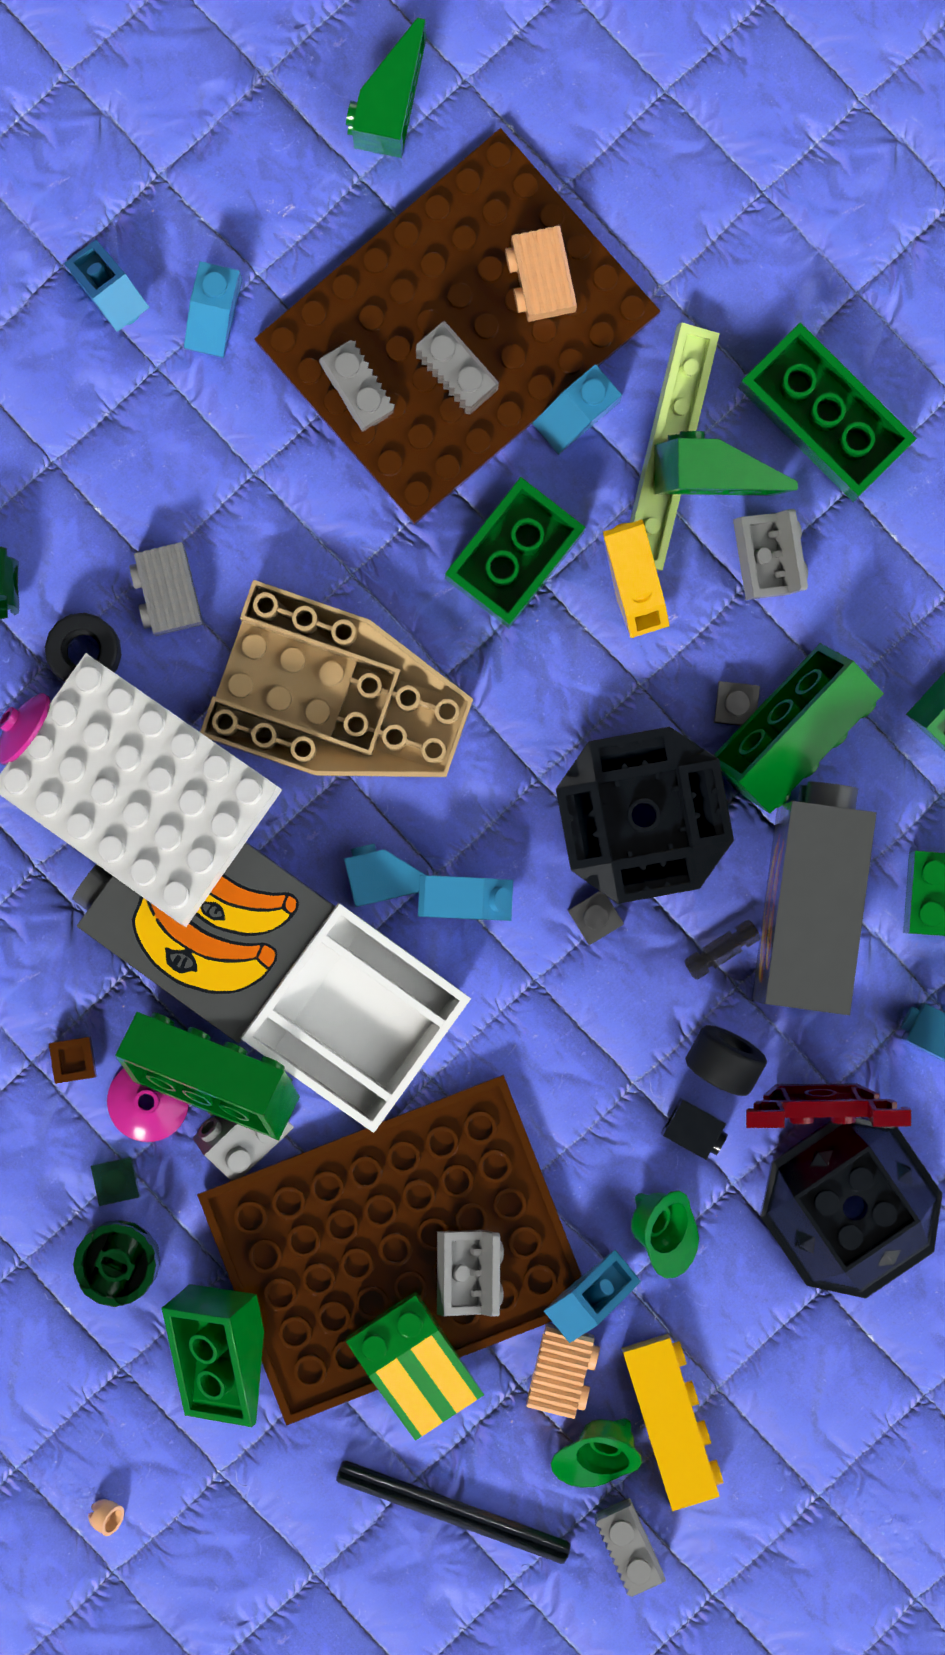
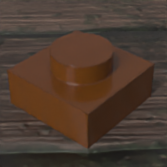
M91 1036L49 1043L55 1084L97 1077Z

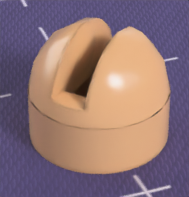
M101 1499L92 1504L91 1509L94 1512L88 1514L90 1525L104 1536H110L121 1525L124 1518V1508L113 1501Z

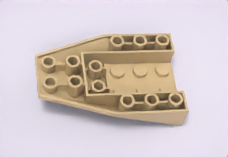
M253 580L240 616L242 622L217 694L215 697L212 696L200 733L214 742L315 776L447 777L473 698L371 620Z

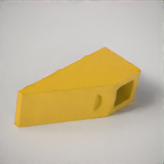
M643 520L621 523L613 529L603 531L616 599L630 638L670 626L664 596Z

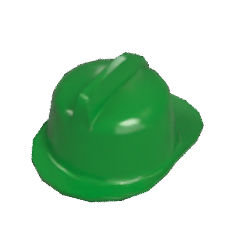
M679 1190L671 1191L668 1194L661 1192L649 1195L638 1193L635 1196L636 1209L631 1220V1231L635 1239L646 1248L656 1273L666 1279L676 1278L685 1273L693 1263L698 1251V1228L689 1199L686 1194Z
M627 1418L615 1421L598 1419L587 1423L578 1440L556 1452L551 1460L552 1472L559 1480L580 1488L597 1487L638 1470L642 1464L641 1455L635 1449L631 1422Z

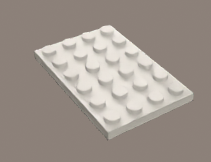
M85 653L49 704L50 708L47 717L34 740L16 760L8 762L1 772L0 795L179 924L187 927L277 799L282 789Z

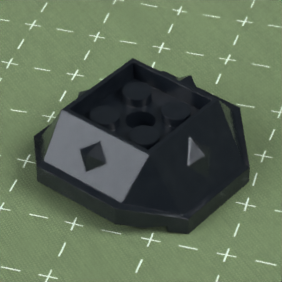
M671 727L589 741L556 788L570 871L617 904L700 889L734 841L719 759ZM646 804L653 809L655 819L651 826L639 827L634 823L632 811L635 806Z
M856 1118V1122L851 1124H837L829 1121L771 1161L760 1218L807 1286L867 1298L934 1253L943 1193L898 1127H873L870 1120ZM851 1196H860L864 1202L863 1212L855 1218L846 1217L843 1212L844 1202Z

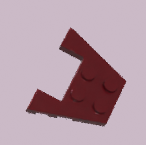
M857 1083L775 1084L763 1095V1100L756 1101L753 1104V1108L746 1110V1128H785V1118H789V1122L793 1124L814 1123V1118L831 1117V1122L837 1124H851L856 1122V1117H868L873 1127L911 1126V1108L901 1107V1109H897L896 1101L879 1099V1093Z

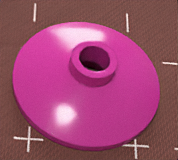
M37 694L27 700L17 710L10 707L0 719V729L3 730L0 736V763L2 765H7L8 762L16 760L38 734L50 708V697L46 694Z
M124 1068L113 1079L107 1095L108 1112L114 1125L125 1136L140 1142H155L172 1135L184 1122L189 1108V1104L133 1082ZM143 1094H149L154 1099V1106L149 1110L143 1109L139 1104V1099Z

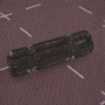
M745 920L735 927L736 932L733 934L728 931L703 947L704 952L700 955L698 952H695L687 957L684 963L691 976L695 980L700 979L710 972L708 968L711 966L716 969L741 953L742 946L746 945L748 948L758 942L761 937L755 925L750 920Z

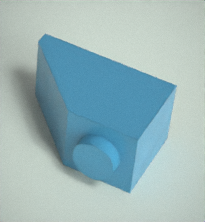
M96 239L64 263L117 332L126 325L134 323L140 314L150 308L124 271Z
M199 262L190 299L184 349L224 358L243 280L240 270Z
M595 364L564 390L532 425L559 455L617 406L621 401L622 394Z
M375 844L351 849L353 857L344 859L355 907L419 893L420 875H425L385 849L376 851Z
M420 875L418 917L511 921L513 880Z
M920 1003L918 1009L911 1007L900 1026L901 1029L905 1030L901 1039L945 1062V1013L925 1003Z
M614 1250L565 1289L544 1312L567 1341L571 1343L599 1325L630 1294L641 1280L619 1253Z

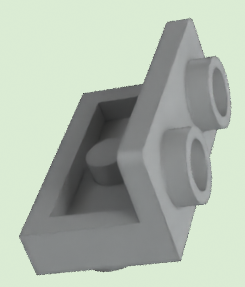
M795 509L733 519L746 600L785 596L807 590L808 567L803 558L801 546L802 529L797 520Z
M215 1115L201 1125L193 1140L203 1155L232 1181L244 1176L294 1127L288 1121L278 1141Z
M486 1230L437 1231V1315L482 1314L490 1317L500 1315V1305L504 1297L503 1287L500 1283V1264L503 1261L504 1248L500 1241L499 1233Z

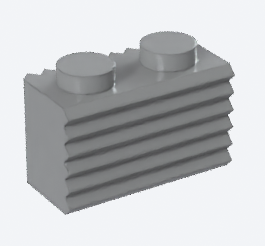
M445 321L440 323L416 344V359H422V365H427V371H432V377H438V383H443V389L449 390V395L454 396V402H460L459 408H465V414L474 412L498 390L499 382Z
M350 340L319 359L321 367L362 431L377 425L394 412L395 404L390 403V397L386 396V390L382 389V383L377 382V376L373 375V369H369V362H365V356L360 354V348H356V341Z
M180 542L135 553L136 564L129 565L134 588L143 589L146 603L139 605V611L144 629L152 627L153 634L159 636L203 625L184 544Z
M625 1499L596 1512L594 1517L595 1525L602 1536V1541L605 1542L606 1549L612 1558L620 1580H622L626 1594L633 1597L665 1582L666 1579L631 1499Z

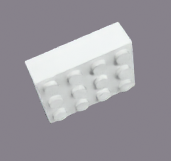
M338 903L240 1039L265 1057L280 1062L285 1066V1071L374 1133L471 998L370 924Z

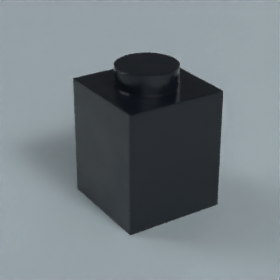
M682 1098L678 1101L661 1132L664 1137L707 1160L710 1152L714 1155L719 1153L728 1136L723 1131L726 1123Z

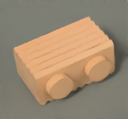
M560 226L512 235L511 248H506L505 254L509 272H517L520 283L519 288L513 289L518 313L526 312L527 321L530 322L576 312L577 303Z
M545 1324L526 1400V1407L575 1419L577 1409L585 1410L590 1391L589 1386L583 1385L587 1369L595 1370L600 1351L599 1346L593 1345L594 1335L585 1333L569 1343L555 1325Z

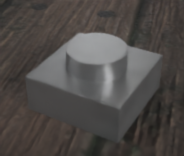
M719 681L714 723L742 726L758 708L760 686Z
M600 891L568 910L588 945L593 944L624 925L609 898Z

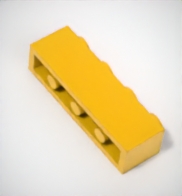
M667 1333L622 1347L621 1349L672 1511L720 1497L716 1485L723 1484V1478L717 1460L709 1461L704 1446L712 1443L705 1421L696 1422L692 1406L698 1405L699 1401L692 1380L684 1383L680 1367L687 1365L680 1341L672 1343Z

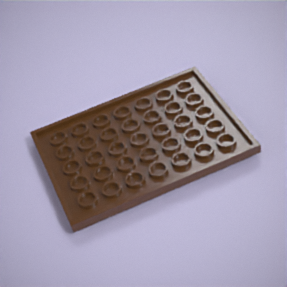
M500 128L254 340L415 525L532 425L564 390L596 364L599 367L654 320L661 311ZM560 226L577 309L574 313L528 322L526 312L518 313L513 289L519 288L520 283L517 272H509L505 249L511 248L512 235ZM443 321L450 326L499 382L498 390L471 414H465V408H459L460 402H454V396L449 395V390L443 389V383H438V377H432V371H427V365H422V359H416V344ZM350 340L356 341V348H360V354L365 356V362H369V369H373V375L377 376V382L382 383V389L386 390V396L390 397V403L395 404L394 412L388 418L364 431L360 429L357 422L353 419L347 406L319 362V359Z
M504 1074L382 1121L374 1133L367 1128L197 1194L234 1291L257 1294L264 1327L262 1364L286 1426L378 1390L346 1343L347 1336L413 1292H418L458 1355L463 1357L552 1322L544 1310L565 1289L582 1276ZM486 1230L500 1234V1241L504 1248V1257L500 1264V1283L503 1287L504 1297L500 1305L499 1316L490 1317L482 1314L437 1315V1231Z

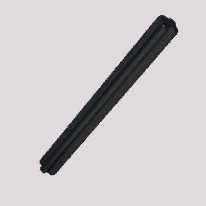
M349 1461L341 1463L336 1476V1481L345 1486L560 1564L565 1563L571 1549L570 1543L561 1538Z

